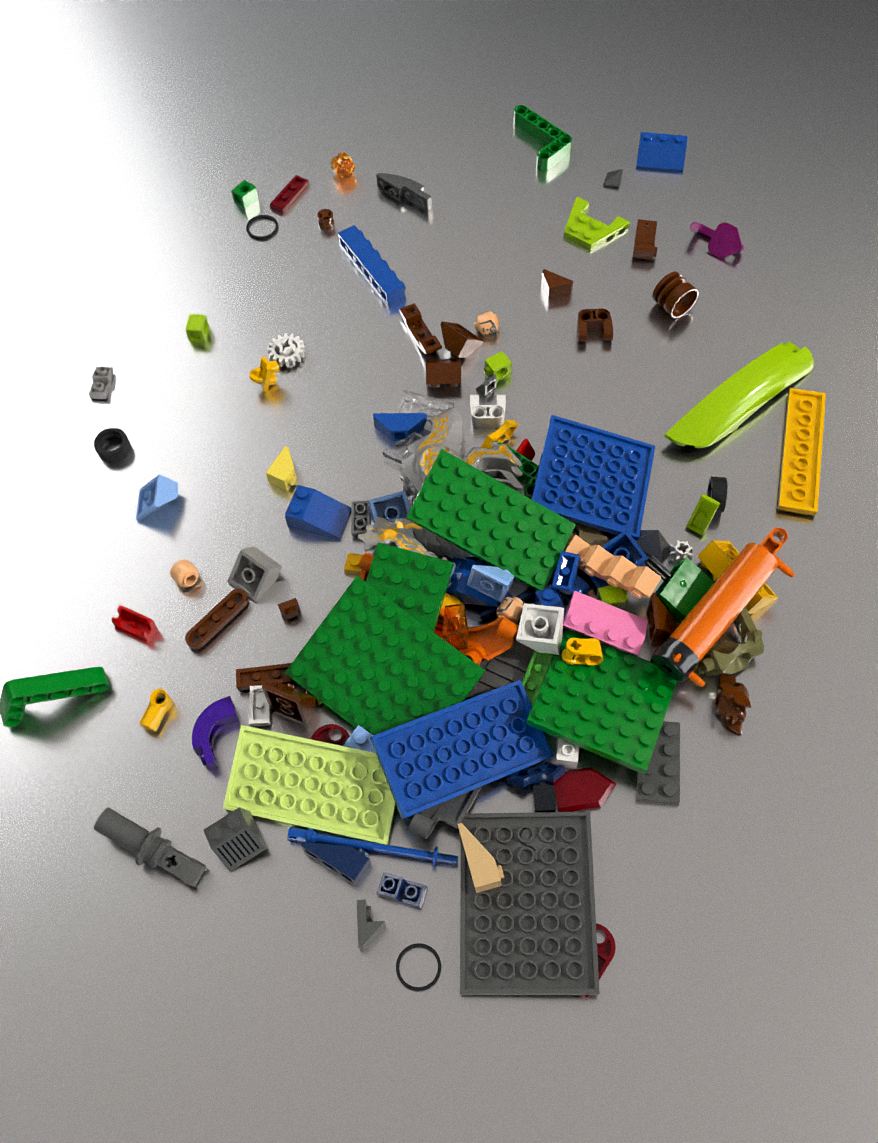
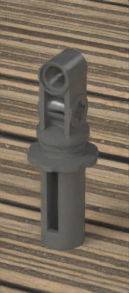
M109 807L100 814L94 825L95 831L136 854L135 862L137 865L147 861L153 868L160 866L188 885L195 887L206 868V865L172 847V842L169 839L161 838V828L157 827L153 831H148ZM171 857H176L177 865H172Z

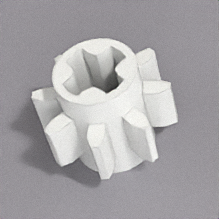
M677 540L676 546L671 545L669 558H673L675 564L686 557L692 560L693 547L689 546L688 541L680 542Z

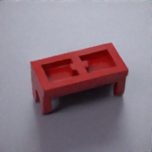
M119 605L117 608L118 618L112 617L114 629L142 643L148 644L158 629L153 619Z

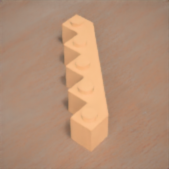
M571 535L564 548V552L580 555L579 569L583 570L586 574L603 579L611 586H618L640 599L641 597L650 598L662 578L647 566H636L624 556H613L601 546L589 545L577 535Z

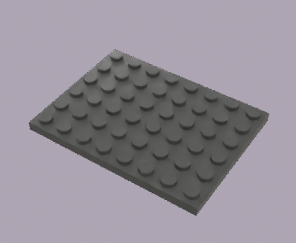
M590 812L467 813L462 824L494 857L496 865H501L504 878L501 879L502 886L476 893L461 839L460 994L599 995ZM526 828L532 831V837L529 840L521 839L522 832ZM533 828L539 831V837L543 842L553 845L552 847L547 846L541 849L538 861L535 859V850L524 844L534 839ZM546 849H549V850L542 856V852H543L544 850H546Z

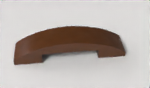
M415 303L399 309L409 333L422 352L429 354L442 349V345L436 336L431 334L422 320L421 312Z

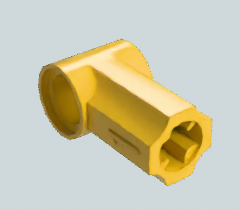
M156 689L151 693L150 703L139 722L140 726L152 732L157 731L165 713L173 706V700L165 690ZM161 698H165L164 702L158 704Z

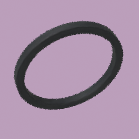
M258 215L249 220L246 230L250 237L257 240H265L277 233L278 222L272 216ZM267 218L272 220L276 227L267 236H255L249 231L250 224L257 219Z
M422 943L407 946L399 954L396 962V973L400 982L406 988L413 991H424L431 988L441 974V961L437 952L432 947ZM416 947L426 948L431 951L438 962L436 977L431 983L423 987H413L407 984L399 971L403 955L408 950Z

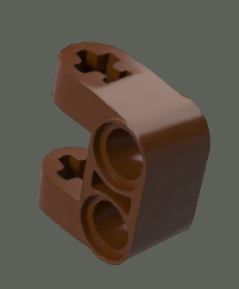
M583 309L578 313V342H587V332H602L603 341L613 340V324L610 312L607 309Z

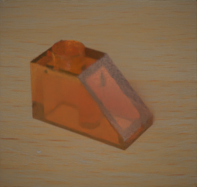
M464 604L445 606L443 638L457 650L468 649L469 632Z

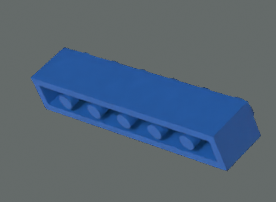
M353 225L338 232L340 246L388 306L405 298V284L397 278L394 270L391 271L386 260L381 258L378 250H375L371 242L366 240L361 230H358Z

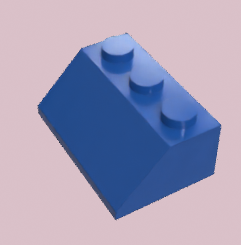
M641 132L636 168L683 172L687 136Z

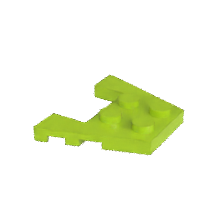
M576 197L564 230V237L592 249L605 242L609 236L617 235L623 228L627 229L630 221L617 216L608 226L583 214L589 207V202Z

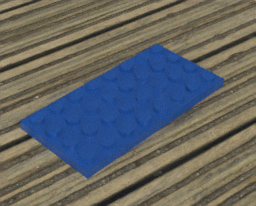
M521 680L370 737L402 819L553 757L543 731L526 724L532 705Z

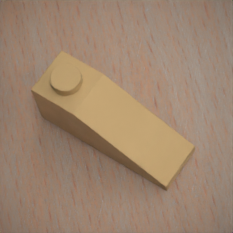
M459 823L458 828L476 893L502 886L501 879L504 878L501 865L497 866L494 857L462 823Z

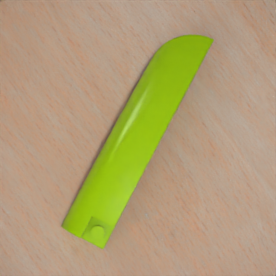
M790 341L786 344L780 343L714 389L670 428L664 437L683 447L685 445H692L695 448H704L713 445L735 431L747 418L782 390L810 373L814 366L810 350L806 346L799 349Z

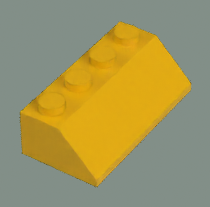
M712 540L697 556L701 560V565L713 574L712 578L716 581L739 552L730 541ZM765 583L746 605L749 614L755 613L774 602L778 597Z

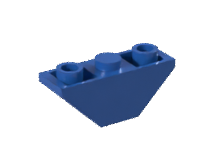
M373 413L374 427L390 441H410L424 430L427 413Z

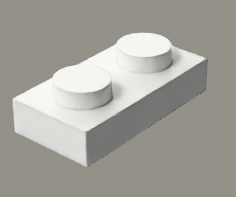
M262 685L250 686L249 726H270L271 709L263 692Z

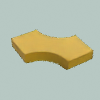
M505 420L496 432L487 435L481 448L489 449L494 441L496 443H503L509 440L517 429L518 423L515 420Z

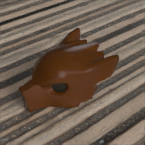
M720 674L718 692L714 704L717 707L715 714L726 719L727 727L730 730L742 735V723L746 719L748 708H751L749 693L742 683L736 682L735 676Z

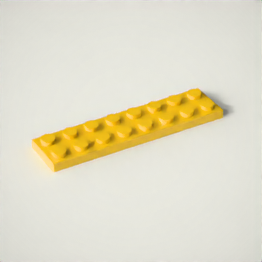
M790 388L788 391L778 510L816 516L818 512L826 393Z

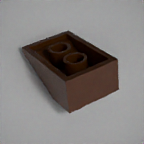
M280 682L264 683L262 685L271 711L308 725L318 706L314 695L306 690L304 692L297 690L294 685L289 683L286 685Z

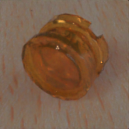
M345 152L338 153V156L333 157L331 160V167L339 178H347L355 170L354 162L349 154Z

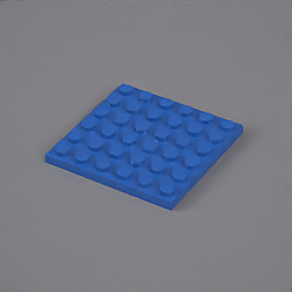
M551 415L531 499L571 522L619 535L627 529L631 536L637 539L641 531L655 446Z

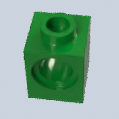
M243 180L231 190L234 203L244 209L258 199L255 185L246 180Z

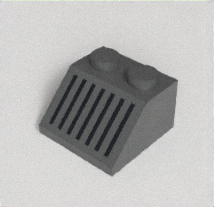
M240 807L203 830L211 849L229 871L234 870L267 849L251 812Z

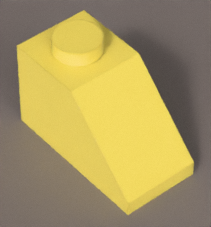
M287 446L283 448L266 472L268 482L285 491H288L297 479Z

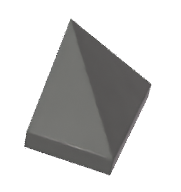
M641 530L639 538L634 539L648 557L653 555L662 564L671 552V546L659 530Z

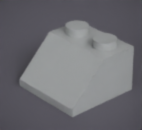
M256 547L241 549L227 582L235 588L245 591L246 595L256 602L276 582L282 566Z

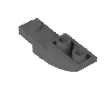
M378 173L376 175L377 187L380 190L387 192L399 201L406 198L427 212L432 209V196L424 192V185L394 174Z

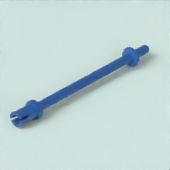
M289 827L287 835L289 836L287 837L288 841L350 846L355 849L361 848L367 851L430 860L433 867H436L437 862L455 865L458 863V856L438 853V847H435L434 851L430 852L317 834L313 828L305 830Z

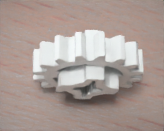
M285 333L284 337L278 335V339L273 338V343H269L268 354L270 360L279 363L280 367L283 364L289 367L291 363L295 366L296 361L301 362V358L305 357L304 352L306 351L303 340H300L299 336L294 338V334L287 336V333Z

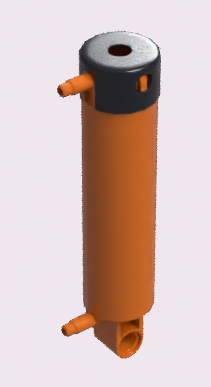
M776 527L771 530L760 545L748 543L679 626L654 652L653 661L661 671L679 682H684L689 678L700 687L705 685L702 678L693 672L704 656L777 568L791 578L795 575V572L775 555L788 539L785 529ZM773 536L778 537L780 542L775 541Z

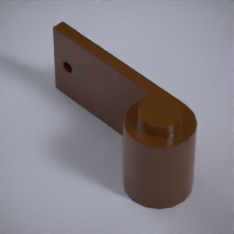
M638 219L633 258L652 260L653 257H656L658 248L655 247L657 221Z

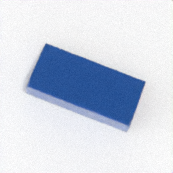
M561 551L551 588L568 595L572 594L581 560L580 555Z

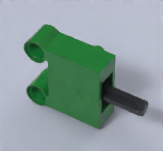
M653 555L649 556L645 561V565L662 577L663 582L655 593L679 624L715 583L688 557L678 561L671 571Z

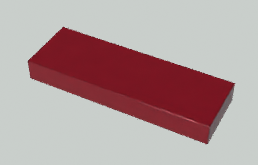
M295 175L270 203V208L284 213L307 188L309 180Z

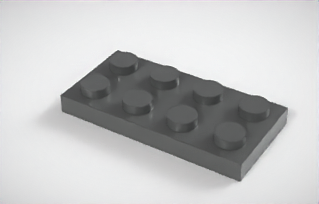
M663 721L645 775L637 772L636 801L679 805V722Z

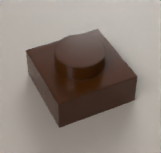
M296 598L278 604L282 619L293 618L301 613Z

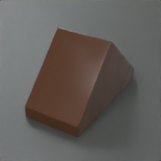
M543 269L541 283L548 300L572 294V280Z

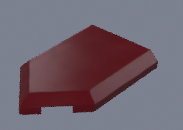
M592 767L565 771L563 776L554 783L552 782V785H555L558 812H579L599 809L617 784Z

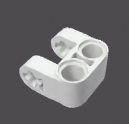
M470 395L472 426L478 429L500 428L505 422L506 395H497L496 405H479V395Z

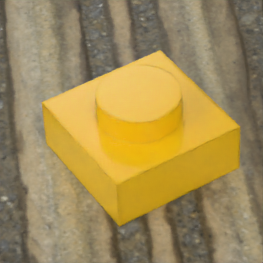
M348 553L344 572L360 575L361 568L359 567V562L363 555Z

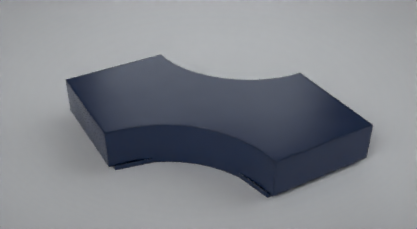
M548 762L535 767H527L506 777L507 784L525 788L537 782L554 783L565 774V767Z

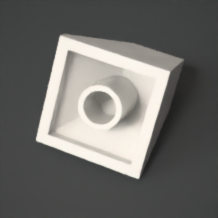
M524 603L516 640L537 652L559 655L563 636L564 608Z

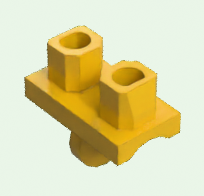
M261 357L259 368L251 370L249 377L254 383H261L262 391L266 392L270 385H276L277 378L274 373L279 372V365L276 361L268 362L266 357Z

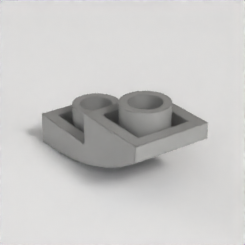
M96 366L91 376L93 383L88 395L90 399H107L113 378V367Z
M351 501V534H364L367 532L366 526L370 525L368 501Z

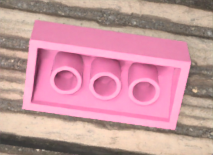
M577 591L573 592L563 619V629L577 632L588 638L598 639L603 644L634 656L639 655L648 625L647 619Z

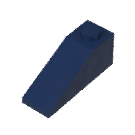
M303 842L301 845L305 853L356 886L371 865L370 858H368L369 854L361 848L356 850L350 846Z

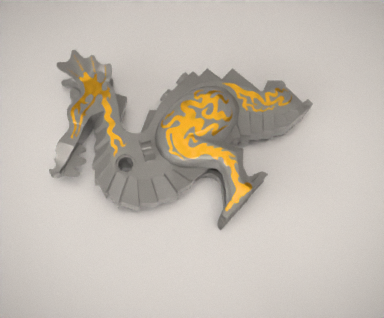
M453 407L428 419L424 426L426 436L407 446L411 456L402 461L403 469L401 470L400 479L403 483L402 490H405L407 497L410 495L412 504L441 449L521 493L519 490L523 489V486L514 477L523 475L518 467L522 466V463L506 444L498 445L494 441L492 448L489 449L472 447L464 457L466 445L463 422L459 413ZM377 517L374 525L366 526V533L358 535V539L365 544L364 550L367 552L372 550V555H374L379 542L435 558L441 554L451 559L455 557L466 560V557H473L468 552L405 518L390 522L382 517ZM429 551L437 555L432 556ZM454 563V567H453L451 576H452V574H453V572H454V570H455V568H456V564H455V563ZM451 577L448 583V587L451 585Z

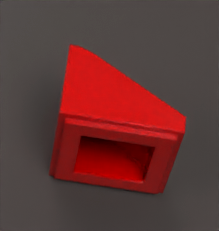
M525 438L516 451L532 461L535 457V451L528 439Z

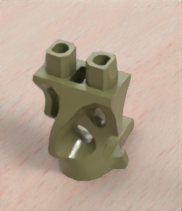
M746 607L733 621L738 632V643L724 642L710 649L694 669L698 676L705 674L706 677L717 674L729 675L737 673L747 667L754 657L763 654V633L761 630L756 629Z

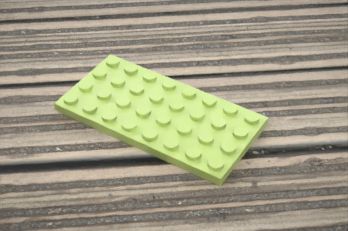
M245 725L240 727L223 809L234 811L240 807L250 811L253 816L385 845L388 844L396 803L376 753Z

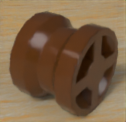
M322 209L317 213L318 224L321 229L328 230L334 226L333 212L331 210Z

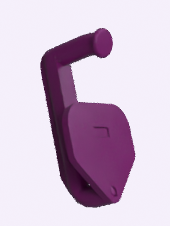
M693 222L690 225L692 232L699 231L711 237L708 250L719 258H725L742 252L745 248L741 242L738 228L729 223H720L716 230L697 222Z

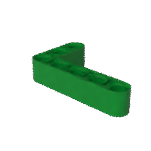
M518 105L514 108V124L546 145L537 153L536 168L539 171L549 170L571 153L572 137L524 105Z
M100 666L7 681L3 685L0 698V715L3 726L13 727L20 724L25 707L28 704L100 693L107 690L109 683L104 668Z

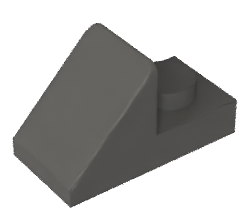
M366 899L357 900L358 947L360 950H365L386 926L385 921L368 922V920H372L371 906H367Z

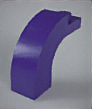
M230 696L217 700L204 709L193 727V749L197 756L200 755L203 765H207L210 771L218 769L213 751V739L216 733L224 726L239 721Z

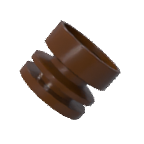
M675 271L667 274L659 281L653 291L652 298L659 306L664 307V310L671 317L678 318L691 309L699 293L692 284L686 282V279Z

